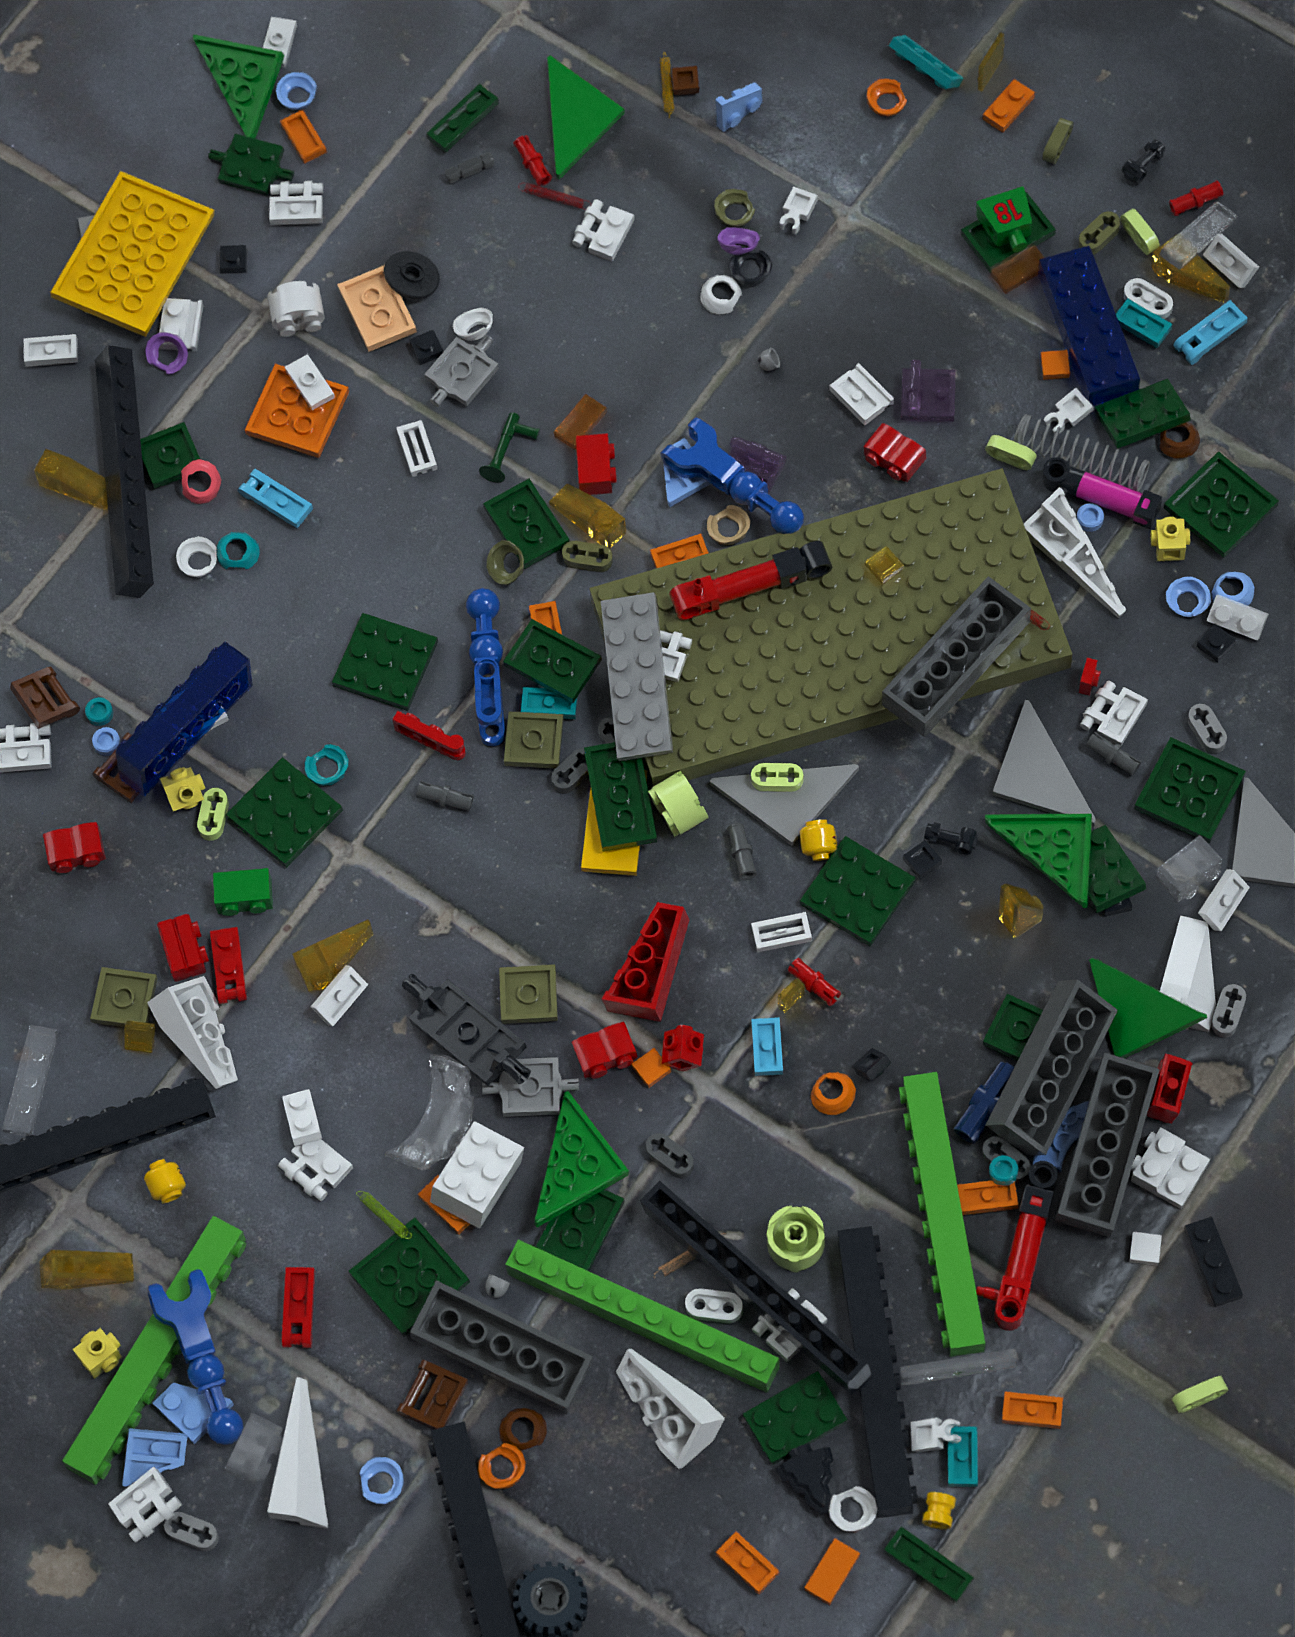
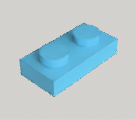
M780 1017L751 1019L755 1076L783 1074Z

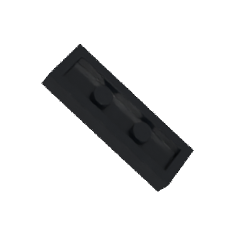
M1212 1216L1185 1225L1184 1230L1214 1306L1218 1307L1242 1299L1243 1293Z

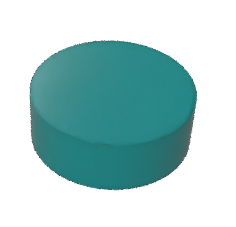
M94 698L85 707L88 721L95 726L106 725L113 718L112 705L105 698Z
M1004 1155L994 1158L989 1166L991 1180L1001 1186L1012 1184L1018 1176L1016 1161Z

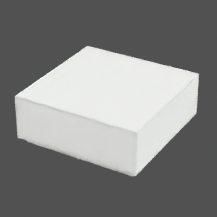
M1133 1232L1129 1262L1158 1266L1162 1235Z

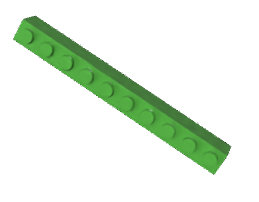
M937 1072L903 1077V1087H898L901 1104L906 1103L908 1113L903 1114L904 1126L906 1131L911 1130L912 1140H908L910 1157L916 1158L917 1167H912L914 1183L920 1184L922 1194H917L919 1211H925L926 1221H922L924 1239L930 1238L931 1248L927 1249L929 1266L934 1265L936 1275L931 1276L933 1292L940 1295L941 1303H936L938 1320H944L945 1331H941L943 1348H949L950 1357L985 1352L983 1327Z
M213 1216L166 1291L168 1298L175 1302L184 1301L189 1298V1275L191 1271L200 1269L211 1292V1299L208 1305L210 1306L216 1297L217 1291L215 1290L221 1281L224 1282L228 1278L232 1269L230 1265L235 1257L239 1258L245 1250L246 1238L243 1231ZM153 1314L62 1461L68 1470L97 1485L100 1478L104 1479L111 1469L110 1462L114 1455L120 1454L125 1447L127 1441L125 1437L128 1434L129 1428L135 1429L142 1417V1409L146 1404L149 1405L153 1401L157 1393L155 1388L160 1380L166 1379L172 1368L171 1362L175 1355L182 1353L174 1329L160 1323Z
M517 1241L505 1264L507 1274L766 1393H768L780 1368L779 1358L523 1241Z

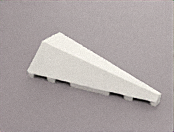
M1059 487L1042 503L1041 508L1024 523L1029 540L1119 619L1126 611V608L1118 598L1115 587L1110 583L1098 555L1076 518L1073 508L1071 509L1066 500L1064 491Z
M297 1377L267 1512L270 1518L296 1521L300 1525L328 1529L308 1382Z

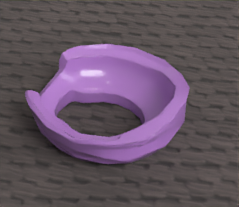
M735 227L726 228L718 235V242L725 252L735 255L751 252L757 247L760 235L755 231ZM735 244H744L747 245L749 248H742L741 245Z
M168 332L155 334L147 342L145 349L148 363L165 371L166 374H172L181 370L187 362V346L176 334ZM165 342L173 343L178 349V357L169 365L162 364L158 360L159 347Z

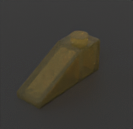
M1177 234L1153 252L1151 266L1159 277H1164L1173 285L1224 303L1228 300L1230 286Z
M45 449L34 470L39 486L108 511L106 482L103 476L67 456Z
M566 484L549 501L550 505L600 545L607 546L609 549L626 534V524L623 516L605 502L569 484Z
M1005 883L1000 888L998 918L1016 939L1042 921V909L1044 907L1039 898L1035 895L1031 896L1026 889Z
M369 919L292 954L308 992L327 987L371 938L373 930Z
M50 1250L39 1261L41 1288L74 1289L134 1281L132 1253Z

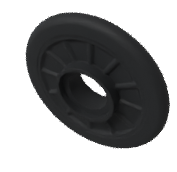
M412 251L398 252L390 256L384 265V277L388 285L404 297L412 299L425 298L433 294L439 286L440 276L436 266L430 259L420 253ZM413 271L418 275V278H409L405 272Z

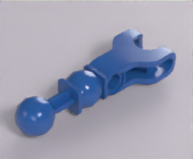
M694 418L688 424L689 435L696 442L695 446L690 449H680L673 445H668L660 452L663 463L678 476L683 478L702 477L727 495L730 494L736 503L748 505L750 512H753L757 507L770 515L771 525L778 533H795L804 523V514L798 504L791 501L779 503L768 495L767 483L765 481L762 482L756 474L749 471L745 472L744 466L740 465L738 461L719 448L715 429L699 418Z
M480 588L474 590L466 601L467 613L476 620V631L471 632L472 643L469 648V656L475 666V704L480 738L485 745L497 746L505 740V720L499 666L503 656V647L499 642L498 631L493 630L492 619L498 614L500 601L497 595L490 589ZM486 674H492L490 677H483ZM489 725H496L499 728V732L491 737L486 734V728Z
M200 1269L191 1271L188 1278L190 1297L184 1301L175 1302L169 1299L160 1284L149 1285L147 1294L155 1319L174 1329L186 1364H189L187 1369L188 1378L198 1388L196 1391L197 1395L205 1394L211 1411L206 1425L207 1433L218 1444L228 1445L234 1443L242 1435L244 1428L243 1420L236 1411L227 1407L221 1387L226 1384V1380L223 1379L224 1366L220 1359L214 1355L216 1351L204 1318V1312L211 1299V1292L203 1272Z

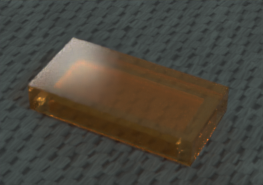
M1034 245L991 270V276L1007 294L1049 269L1050 264Z
M585 394L554 431V437L576 450V436L588 435L607 413V407Z

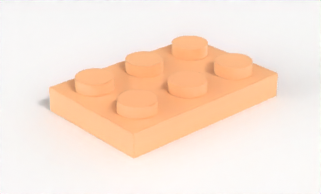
M384 266L337 284L368 352L417 332L401 295L388 285L384 277Z

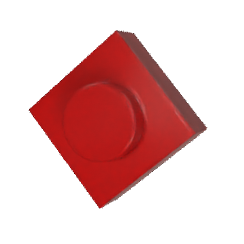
M1086 659L1079 693L1090 696L1092 686H1098L1101 671L1097 670L1098 660Z

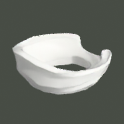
M717 275L709 278L703 284L700 301L710 313L728 314L733 311V307L742 295L739 284L732 277ZM724 282L735 293L730 300L718 299L712 294V287L716 283Z
M477 308L461 314L454 320V332L466 341H474L484 337L492 326V312L486 308ZM478 324H485L487 326L468 334V331L473 326Z
M199 536L189 538L182 542L177 550V564L186 575L197 578L203 577L215 567L217 548L207 538ZM197 552L211 556L210 565L200 570L191 568L188 561L190 556Z
M858 1486L838 1495L834 1494L829 1507L830 1518L837 1527L844 1531H863L876 1517V1500L868 1490ZM846 1498H853L863 1508L862 1518L857 1522L846 1521L841 1516V1501Z

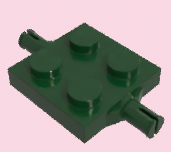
M236 133L225 153L211 149L208 156L209 160L222 162V168L218 176L219 183L268 196L270 186L277 178L292 181L294 178L293 170L284 169L280 166V161L285 151L283 146Z

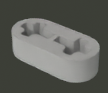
M1196 704L1191 707L1188 714V724L1202 748L1210 754H1217L1223 751L1226 746L1227 735L1212 709L1205 704ZM1197 713H1199L1200 716L1206 715V726H1204L1200 719L1195 720ZM1209 732L1212 734L1214 738L1219 737L1218 744H1215L1214 742L1209 743Z
M1227 985L1223 988L1219 997L1211 1026L1213 1032L1219 1037H1230L1237 1029L1246 1001L1245 990L1239 985ZM1235 993L1238 1000L1234 1002L1233 1008L1228 1007V997ZM1225 1014L1230 1015L1229 1025H1227L1226 1029L1221 1028L1220 1022L1223 1021Z
M174 1512L175 1515L169 1520L165 1519L164 1529L169 1538L200 1551L212 1550L218 1543L219 1536L217 1530L206 1521L182 1512ZM179 1520H182L183 1526L189 1530L187 1532L179 1529L177 1533H174L171 1525L172 1523L177 1524ZM206 1530H209L212 1538L211 1540H205L204 1543H201L200 1538L194 1534L195 1531L204 1534Z

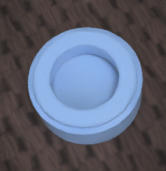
M1088 503L1078 509L1077 520L1082 530L1092 532L1102 526L1104 513L1098 505Z
M109 727L97 730L92 738L95 751L102 756H110L121 744L118 733Z

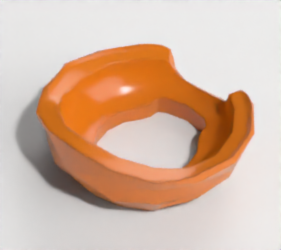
M878 79L867 89V103L872 111L880 116L888 117L898 114L907 102L900 83L896 80ZM883 94H896L900 102L894 108L886 110L878 106L877 99Z
M839 1072L823 1074L816 1081L811 1091L812 1104L819 1112L827 1115H838L851 1107L855 1099L856 1088L853 1081L846 1074ZM825 1079L837 1080L842 1084L843 1092L838 1098L828 1099L822 1095L819 1086Z
M508 1443L501 1444L500 1447L488 1454H482L478 1465L480 1479L495 1489H507L514 1486L525 1471L526 1462L524 1455L516 1446ZM503 1455V1457L513 1463L514 1471L507 1479L495 1478L491 1472L490 1462L497 1456Z

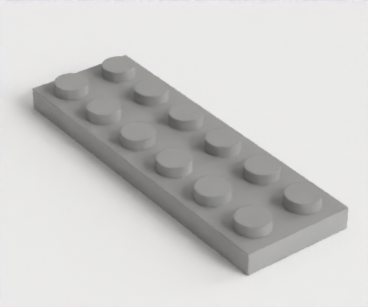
M653 592L601 601L617 759L623 761L673 753L656 594Z

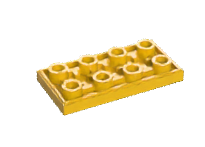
M644 770L647 783L648 770ZM590 786L581 870L583 872L637 876L640 845L602 851Z

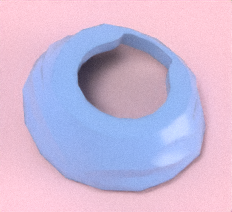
M304 72L289 73L282 77L277 84V98L286 108L291 110L303 109L312 102L317 86L311 76ZM294 88H302L310 93V96L306 102L293 103L288 99V93Z
M1227 572L1216 580L1211 596L1213 601L1218 594L1248 606L1254 597L1255 587L1250 577L1245 573ZM1225 578H1235L1242 582L1243 590L1237 595L1230 596L1224 593L1219 586Z
M1194 577L1179 578L1171 583L1166 591V601L1169 607L1175 613L1185 617H1194L1201 614L1211 603L1210 591L1207 585ZM1183 593L1194 594L1198 599L1197 607L1192 612L1179 610L1178 596Z
M375 1457L367 1461L360 1470L363 1496L367 1500L376 1504H387L396 1499L401 1493L404 1475L400 1466L394 1460L387 1457ZM380 1472L388 1473L393 1479L391 1490L385 1494L370 1492L368 1488V1480Z

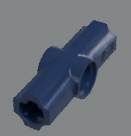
M1000 1062L985 1085H980L969 1102V1108L954 1128V1132L962 1140L975 1144L987 1127L986 1123L1015 1067L1009 1063Z

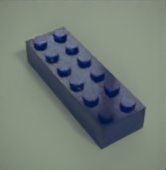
M1090 245L1039 259L1038 276L1064 346L1068 351V356L1083 396L1094 407L1139 390L1140 376Z
M226 641L219 647L213 648L207 660L201 666H196L191 671L189 678L183 684H178L164 703L161 702L156 706L152 716L146 722L142 721L128 740H123L118 745L115 753L120 779L145 797L158 784L160 779L215 725L214 723L224 712L227 713L253 686L250 659Z

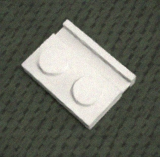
M167 298L163 306L159 333L168 332L176 334L183 340L187 349L197 351L203 311L202 300L191 302V300ZM165 342L159 347V349L178 350L176 345L171 342Z
M859 363L856 365V368L852 371L849 370L830 385V391L864 425L881 414L887 406L894 404V398Z

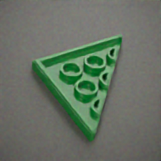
M193 34L194 42L245 136L255 139L285 55L281 51Z
M549 55L547 58L556 177L560 180L625 114V110Z
M1092 814L985 815V822L991 829L1080 906L1087 908Z
M1089 959L1099 996L1118 1010L1108 1029L1115 1056L1125 1059L1207 1019V1014L1190 1007L1176 998L1160 992V990L1103 963L1099 959Z
M569 1091L565 1092L535 1217L536 1227L545 1224L629 1176L627 1167Z

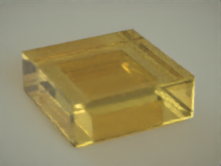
M887 546L865 561V566L881 584H884L904 569V565Z
M798 978L794 979L777 995L778 1007L784 1013L805 995L804 984Z
M127 1021L125 1024V1050L152 1053L154 1050L155 1024Z

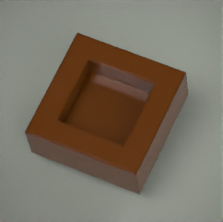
M697 66L672 68L674 95L699 93Z

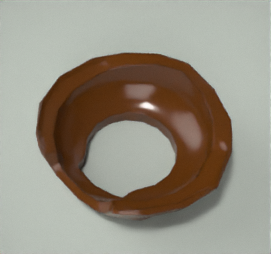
M1189 422L1175 426L1188 430L1190 436L1184 442H1174L1167 438V430L1161 432L1159 447L1169 457L1175 459L1187 458L1193 455L1199 447V433L1195 426Z
M513 1409L501 1421L499 1427L500 1439L503 1443L516 1446L520 1451L536 1445L539 1446L546 1437L547 1423L543 1416L533 1409ZM524 1417L531 1420L534 1425L533 1439L520 1443L512 1434L511 1427L516 1419Z

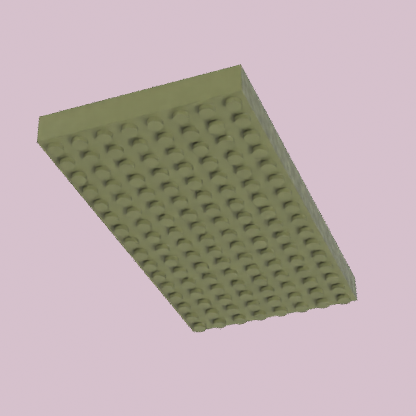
M1003 468L801 526L798 531L792 534L777 533L589 588L591 603L604 643L601 601L653 592L657 598L660 630L672 634L674 631L683 634V637L692 639L690 650L680 647L677 651L685 653L687 657L679 682L665 679L673 753L643 757L652 787L679 771L689 781L899 719L882 706V691L988 576L1031 607L1035 614H1039L1045 620L1042 621L1043 623L1040 627L1030 622L958 701L1071 668L1072 651ZM813 541H822L824 543L833 568L822 577L809 578L807 576V581L783 589L778 585L719 604L720 609L692 619L681 620L676 614L669 592L679 584L708 575L714 579L770 561L774 554L795 547L800 549L805 544ZM661 642L662 647L668 649L669 644Z

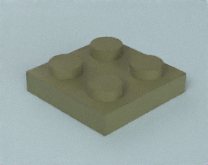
M509 711L504 766L556 769L560 764L563 714Z
M555 965L499 968L502 1024L558 1021Z
M102 967L90 1017L91 1022L147 1030L151 1011L147 1002L154 998L158 979L156 974Z

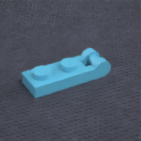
M1229 300L1180 336L1173 346L1178 352H1183L1186 355V360L1193 365L1205 353L1244 326L1248 318ZM1194 340L1199 344L1195 348L1190 345Z
M254 469L249 475L250 479L246 483H242L238 488V492L243 497L251 499L295 528H298L313 510L310 502L257 469ZM258 485H262L259 491L255 489Z

